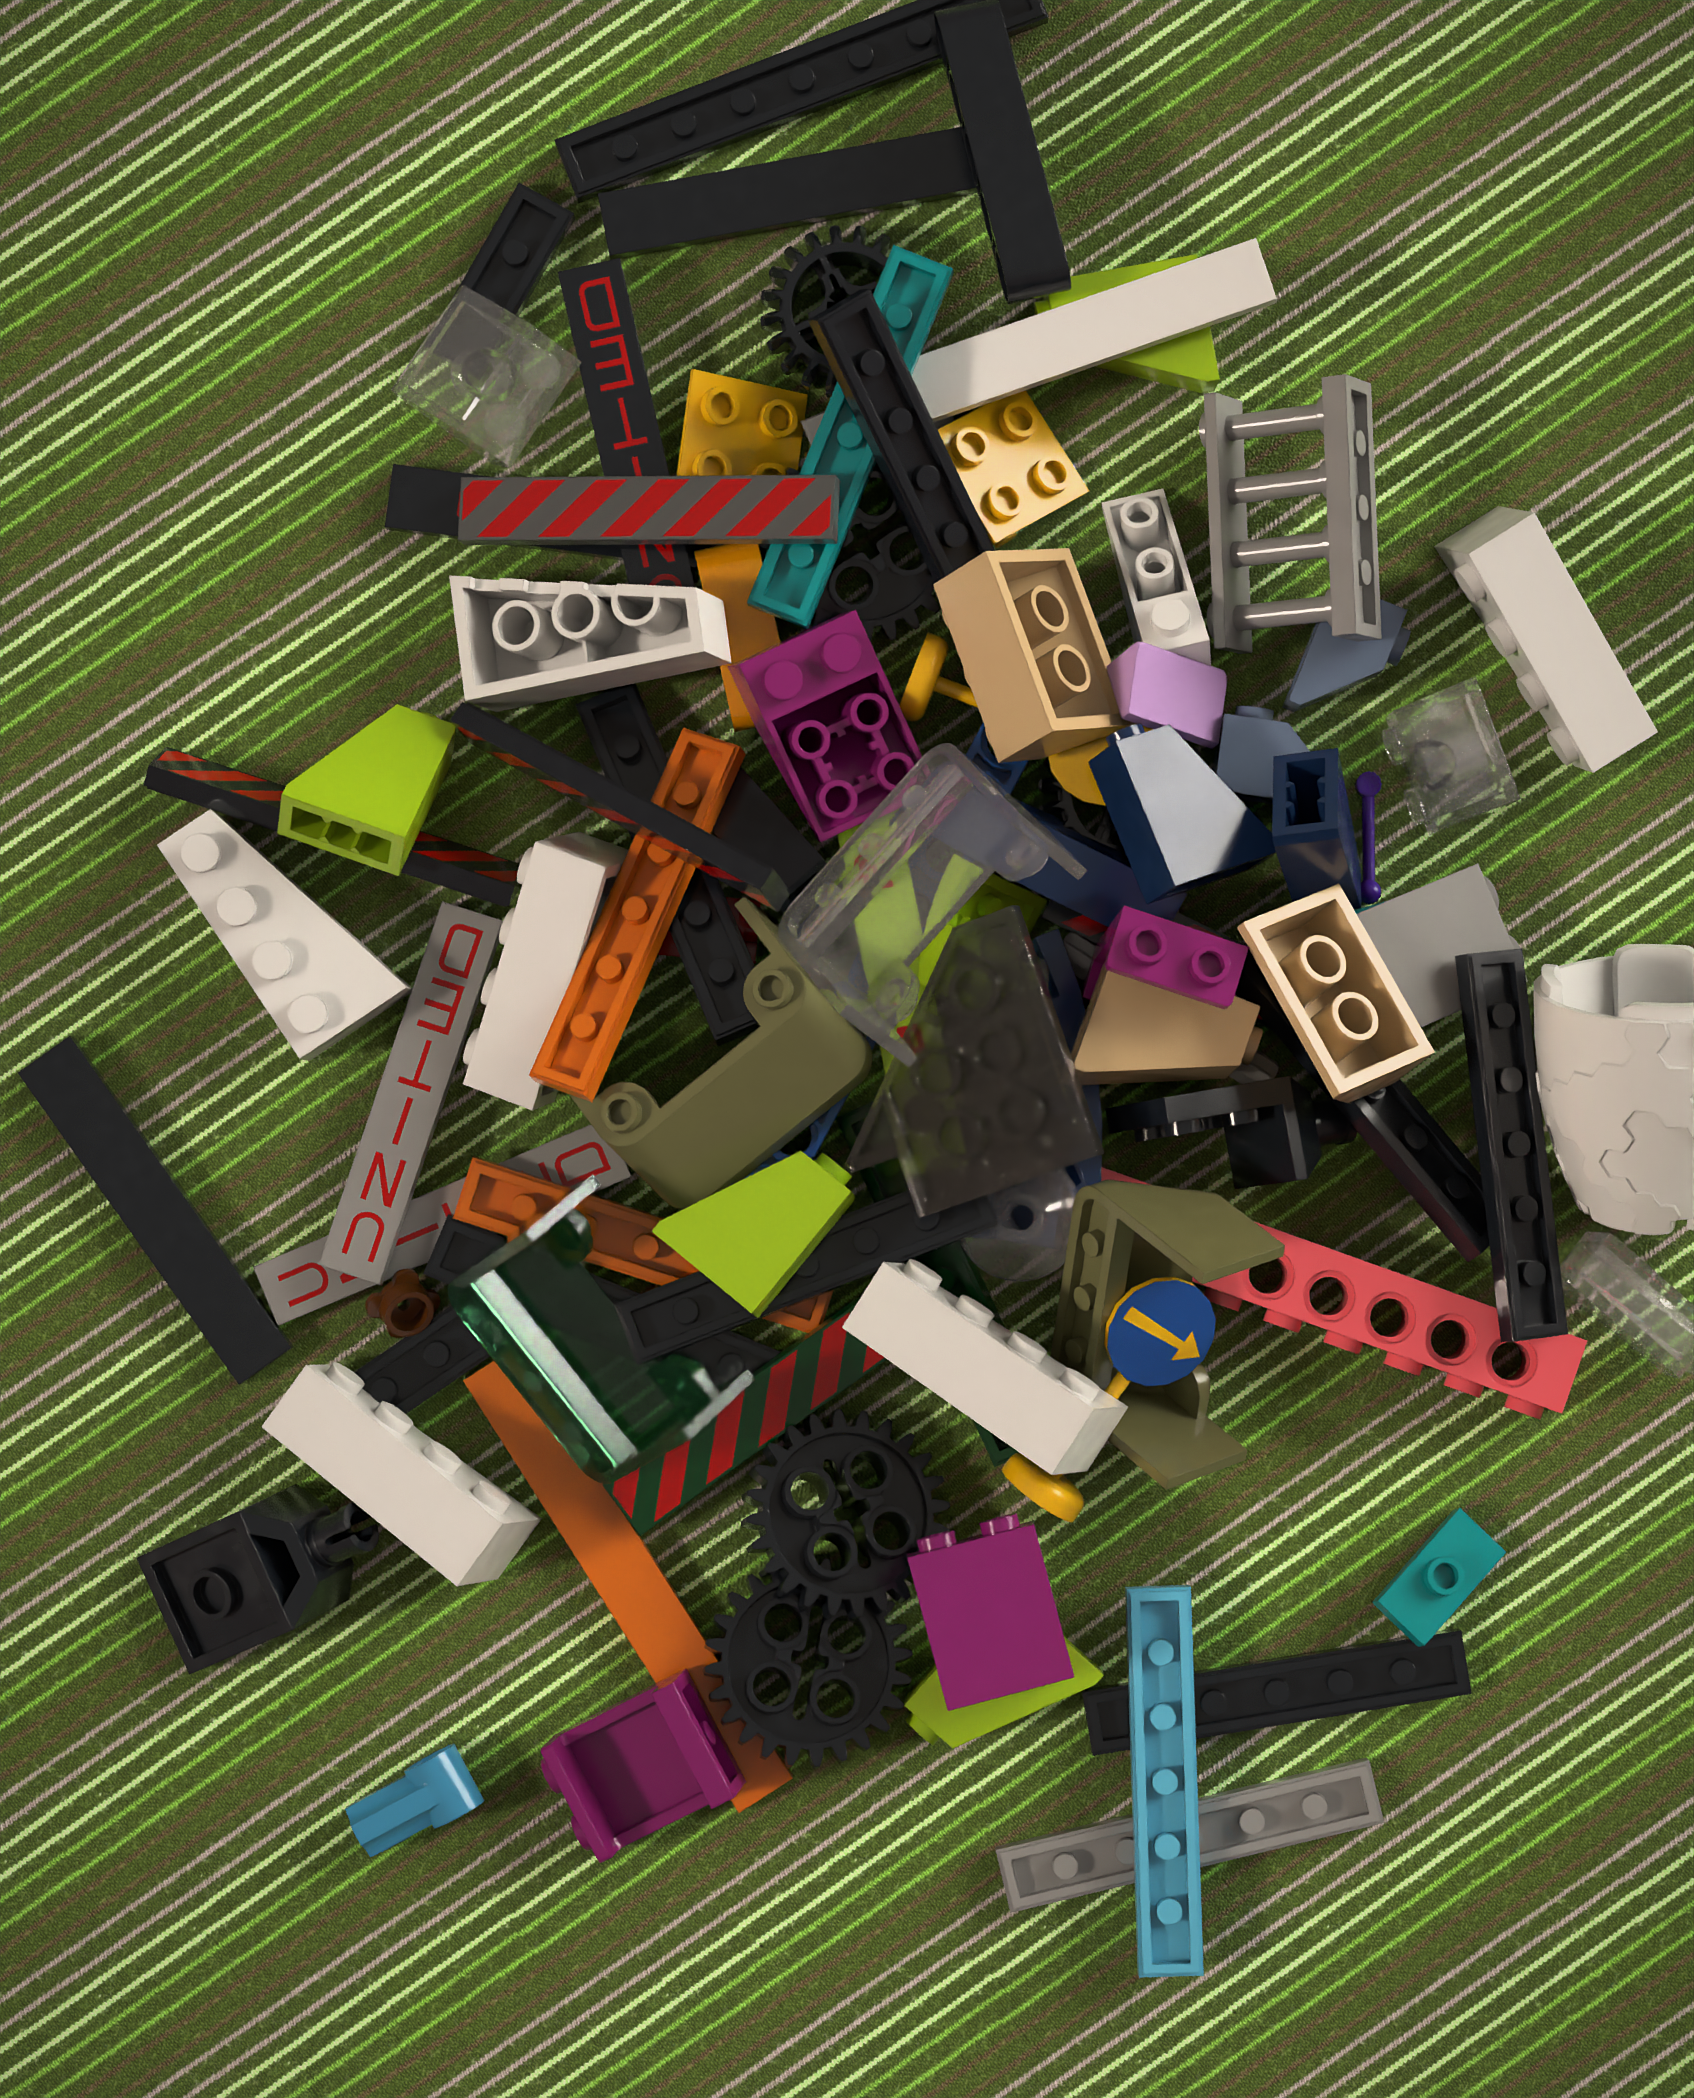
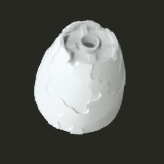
M1627 944L1618 948L1614 956L1596 957L1560 966L1544 964L1541 967V975L1534 981V1039L1537 1058V1072L1535 1075L1541 1108L1553 1150L1576 1205L1580 1210H1583L1584 1214L1591 1215L1595 1222L1613 1229L1633 1232L1635 1234H1669L1673 1231L1677 1220L1686 1219L1687 1229L1694 1231V948L1687 945Z

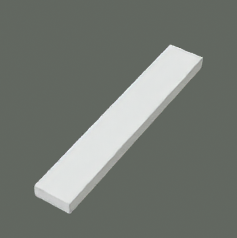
M1254 238L922 354L915 366L912 378L933 422L1267 307L1275 304L1277 298L1257 239Z

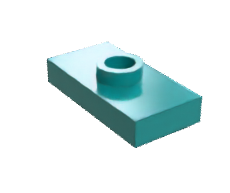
M1461 1508L1454 1509L1372 1603L1418 1647L1425 1646L1504 1556L1506 1551Z

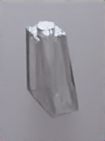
M1587 1231L1560 1265L1563 1294L1667 1376L1681 1379L1686 1371L1694 1375V1305L1614 1235L1607 1232Z

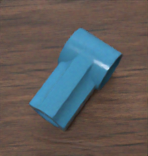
M454 1743L414 1763L404 1770V1776L345 1808L350 1826L356 1838L370 1857L405 1841L413 1834L430 1825L434 1829L441 1827L484 1802Z

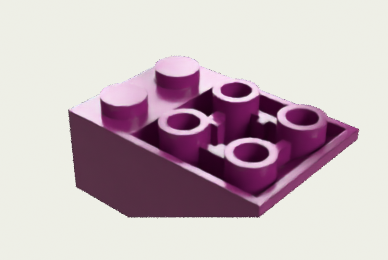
M856 610L837 615L728 666L757 731L819 842H823L937 788Z

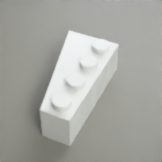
M1497 506L1434 546L1485 625L1486 632L1493 645L1506 658L1518 677L1516 683L1522 696L1534 711L1541 713L1550 727L1551 731L1547 733L1548 741L1556 755L1565 765L1568 766L1572 763L1575 767L1594 773L1658 732L1534 512Z
M449 576L465 701L495 712L732 663L724 602L696 587L636 584L597 585L577 581L554 583L512 578L491 580L475 579L470 576Z
M208 810L157 844L299 1059L312 1060L411 993L412 988L402 978L396 975L316 900L290 879L223 816L215 811Z
M575 832L535 841L534 847L528 848L517 872V882L522 884L516 907L511 908L506 914L499 933V942L504 945L498 968H494L489 973L482 989L481 1002L486 1005L480 1028H476L472 1032L465 1046L463 1062L468 1065V1069L463 1082L464 1085L532 1111L555 1101L559 1090L535 1082L529 1074L629 851L628 849L581 832Z
M909 1259L907 1264L883 1262L842 1328L1049 1474L1058 1475L1088 1471L1128 1406L1100 1389L1086 1376L1071 1368H1067L1046 1354L1047 1351L1031 1338L1017 1331L1012 1333L992 1320L995 1315L976 1300L965 1295H961L958 1298L940 1287L939 1285L943 1279L924 1264L913 1259Z
M333 1362L331 1366L329 1364L305 1365L264 1422L262 1428L454 1585L462 1586L497 1580L542 1518L464 1463L447 1447L434 1441L413 1426V1421L400 1409L388 1402L382 1401L379 1403L373 1399L372 1395L362 1389L365 1385L364 1381L347 1367L337 1362Z

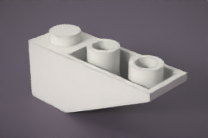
M1164 489L1102 502V510L1134 643L1145 642L1211 666L1210 639Z

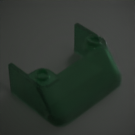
M591 1175L547 1205L456 1277L448 1286V1297L460 1319L577 1466L591 1479L602 1484H611L691 1440L743 1392L755 1378L748 1370H745L715 1387L707 1370L698 1361L680 1355H670L661 1361L655 1359L640 1366L636 1364L614 1304L580 1263L592 1252L593 1239L588 1220L574 1207L601 1185L596 1177Z

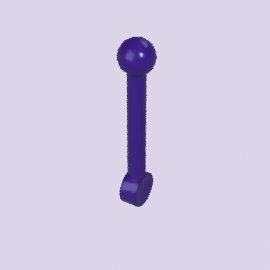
M1370 771L1362 773L1355 782V790L1362 797L1361 902L1364 904H1374L1379 900L1382 892L1380 885L1375 881V795L1380 791L1382 783L1380 777Z

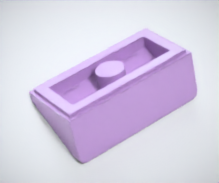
M1145 642L1134 643L1106 666L1121 719L1136 724L1141 723L1142 726L1151 729L1170 724L1184 740L1211 749L1219 744L1227 688V676L1224 670Z

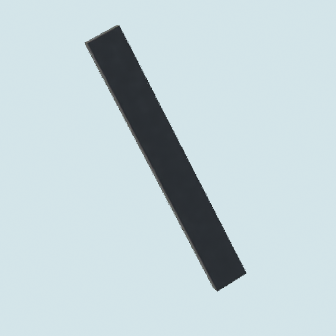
M916 0L554 140L576 199L578 203L597 197L599 193L610 192L942 64L943 60L934 23V11L981 0ZM998 0L1009 37L1048 23L1049 16L1043 0Z

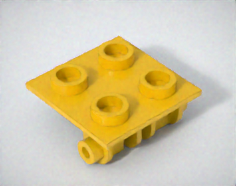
M691 369L677 476L786 475L784 470L787 467L798 471L803 435L801 421L805 420L808 394Z
M1026 390L985 404L938 429L965 489L995 548H999L1017 536L1016 532L1089 492L1088 487Z

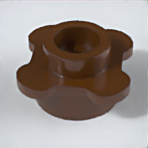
M407 1268L397 1271L393 1276V1281L389 1282L381 1292L371 1294L366 1300L365 1309L370 1317L380 1318L385 1323L391 1337L403 1338L422 1332L430 1324L434 1312L439 1308L440 1297L434 1289H425L419 1283V1276L416 1271ZM408 1300L403 1305L398 1306L401 1301Z

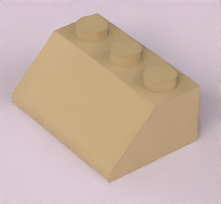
M1069 548L985 551L933 584L942 608L944 622L952 635L964 668L965 679L974 695L985 725L987 739L993 747L998 763L1042 759L1109 736L1120 729L1135 724L1121 719L1106 667L1112 661Z
M1340 884L1244 921L1237 927L1333 1099L1350 1103L1389 1086L1435 1053Z

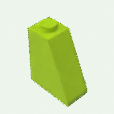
M1197 254L1071 276V290L1043 296V301L1034 302L1035 315L1197 259ZM1210 326L1095 366L1198 393L1215 391L1220 380Z
M398 704L286 785L281 796L277 834L399 876L451 765L457 728L454 724L441 720L433 714L418 712Z
M799 1151L659 1221L652 1232L750 1313L759 1318L856 1199L852 1191L845 1187L852 1176L823 1152L813 1161L805 1153Z
M1064 1636L1074 1678L948 1711L934 1662L903 1697L904 1706L911 1711L905 1721L931 1745L934 1746L941 1738L951 1748H955L1096 1685L1104 1674L1098 1665Z

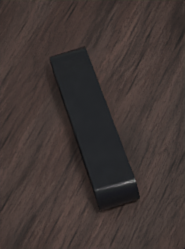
M981 0L934 11L938 44L1005 300L1010 305L1071 290L1067 257L999 1Z

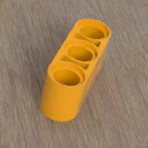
M724 544L694 551L703 591L724 602L732 663L721 665L720 670L734 732L756 728L728 666L780 643L775 617L747 604L763 564L758 544Z

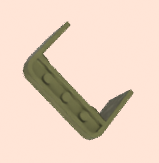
M746 897L741 898L734 905L771 953L751 970L743 988L745 1005L760 1027L662 1107L648 1090L631 1082L616 1083L605 1090L600 1086L593 1103L570 1095L598 1135L667 1204L680 1210L744 1179L861 1084L869 1074L872 1066V1049L867 1039L777 920Z
M1104 1180L1082 1187L1074 1199L1050 1357L1067 1368H1071L1086 1376L1104 1391L1118 1373V1370L1110 1363L1104 1346L1106 1322L1115 1304L1131 1288L1152 1278L1176 1277L1191 1283L1192 1278H1194L1201 1284H1205L1283 1257L1285 1245L1220 1195L1213 1192L1116 1180ZM1201 1364L1187 1376L1168 1385L1144 1386L1131 1381L1118 1398L1128 1408L1111 1433L1108 1441L1166 1490L1245 1461L1247 1455L1245 1447L1206 1416L1211 1384L1208 1373Z

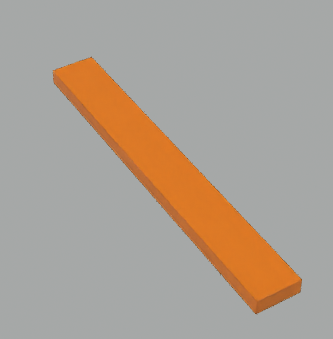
M519 1345L464 1379L463 1382L655 1683L687 1668L746 1780V1783L737 1795L731 1799L738 1813L793 1779V1774L786 1767L776 1748L767 1759L763 1760L760 1758L763 1739L757 1735L742 1746L738 1743L740 1734L745 1728L741 1720L724 1726L721 1724L722 1717L731 1708L728 1700L710 1702L708 1696L716 1688L723 1685L722 1678L708 1677L703 1673L704 1667L720 1660L715 1653L704 1648L706 1638L641 1536L603 1487L604 1478Z

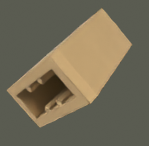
M1104 963L1061 1081L1075 1086L1226 1079L1241 1063L1249 1065L1255 1056L1263 1033L1262 1029L1254 1026L1261 1006L1234 996L1232 1004L1227 1009H1221L1110 972L1105 968Z

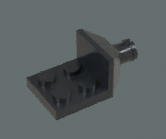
M1290 1076L1105 1108L1109 1133L1133 1130L1135 1142L1224 1127L1235 1189L1308 1179L1322 1157L1321 1147L1330 1144L1341 1145L1351 1143L1357 1136V1130L1329 1097L1322 1100H1312L1311 1092Z
M295 1484L238 1512L137 1557V1561L190 1675L290 1632L350 1599L354 1562L351 1557L357 1554H365L377 1546L379 1541L377 1523L358 1532H353L351 1530L353 1525L371 1517L354 1502L342 1506L338 1511L331 1513L325 1503L298 1484Z

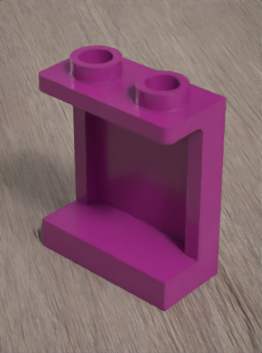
M1124 905L1095 946L1081 992L1084 1005H1089L1102 966L1105 963V968L1110 972L1221 1009H1227L1233 1002L1249 947Z
M1017 1513L980 1522L982 1534L957 1540L954 1530L919 1538L916 1540L919 1551L907 1554L948 1711L1075 1677L1034 1523L1029 1521L1020 1524Z
M687 1668L555 1734L541 1748L543 1756L541 1768L547 1783L555 1793L563 1794L573 1813L571 1824L577 1840L585 1850L593 1851L599 1863L612 1858L624 1846L707 1805H710L711 1809L733 1799L746 1783Z

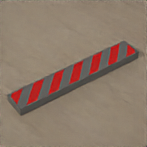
M836 475L461 477L458 541L464 545L837 544L840 479Z

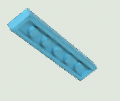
M1190 1585L1125 1587L1139 1978L1204 1976Z

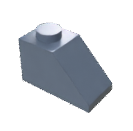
M1380 599L1382 639L1356 642L1332 636V627L1328 622L1315 623L1282 708L1292 712L1298 711L1375 678L1384 670L1386 663L1397 666L1411 633L1410 630L1401 627L1407 610Z
M1236 706L1235 715L1224 714L1222 716L1219 744L1215 746L1212 770L1242 801L1273 805V756L1310 752L1289 723L1273 721L1274 711L1254 706Z

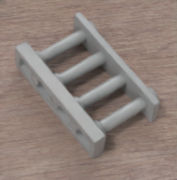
M1347 374L1321 377L1322 396L1318 399L1317 404L1244 414L1242 401L1216 392L1204 394V413L1199 420V435L1206 449L1212 585V602L1207 609V626L1211 637L1214 639L1215 649L1238 654L1252 653L1253 629L1328 622L1332 627V636L1356 642L1382 639L1371 383ZM1319 429L1324 434L1325 460L1320 464V468L1245 477L1244 439ZM1321 493L1327 499L1328 524L1324 526L1322 532L1248 540L1246 503ZM1324 557L1329 562L1330 589L1327 590L1325 596L1250 604L1249 566Z

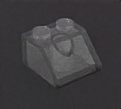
M462 285L390 391L491 464L510 468L581 364V361L530 323L467 286Z
M1476 677L1398 708L1385 717L1389 728L1382 730V738L1387 754L1394 766L1403 764L1411 788L1404 790L1408 811L1416 826L1425 824L1429 836L1500 811L1521 799Z

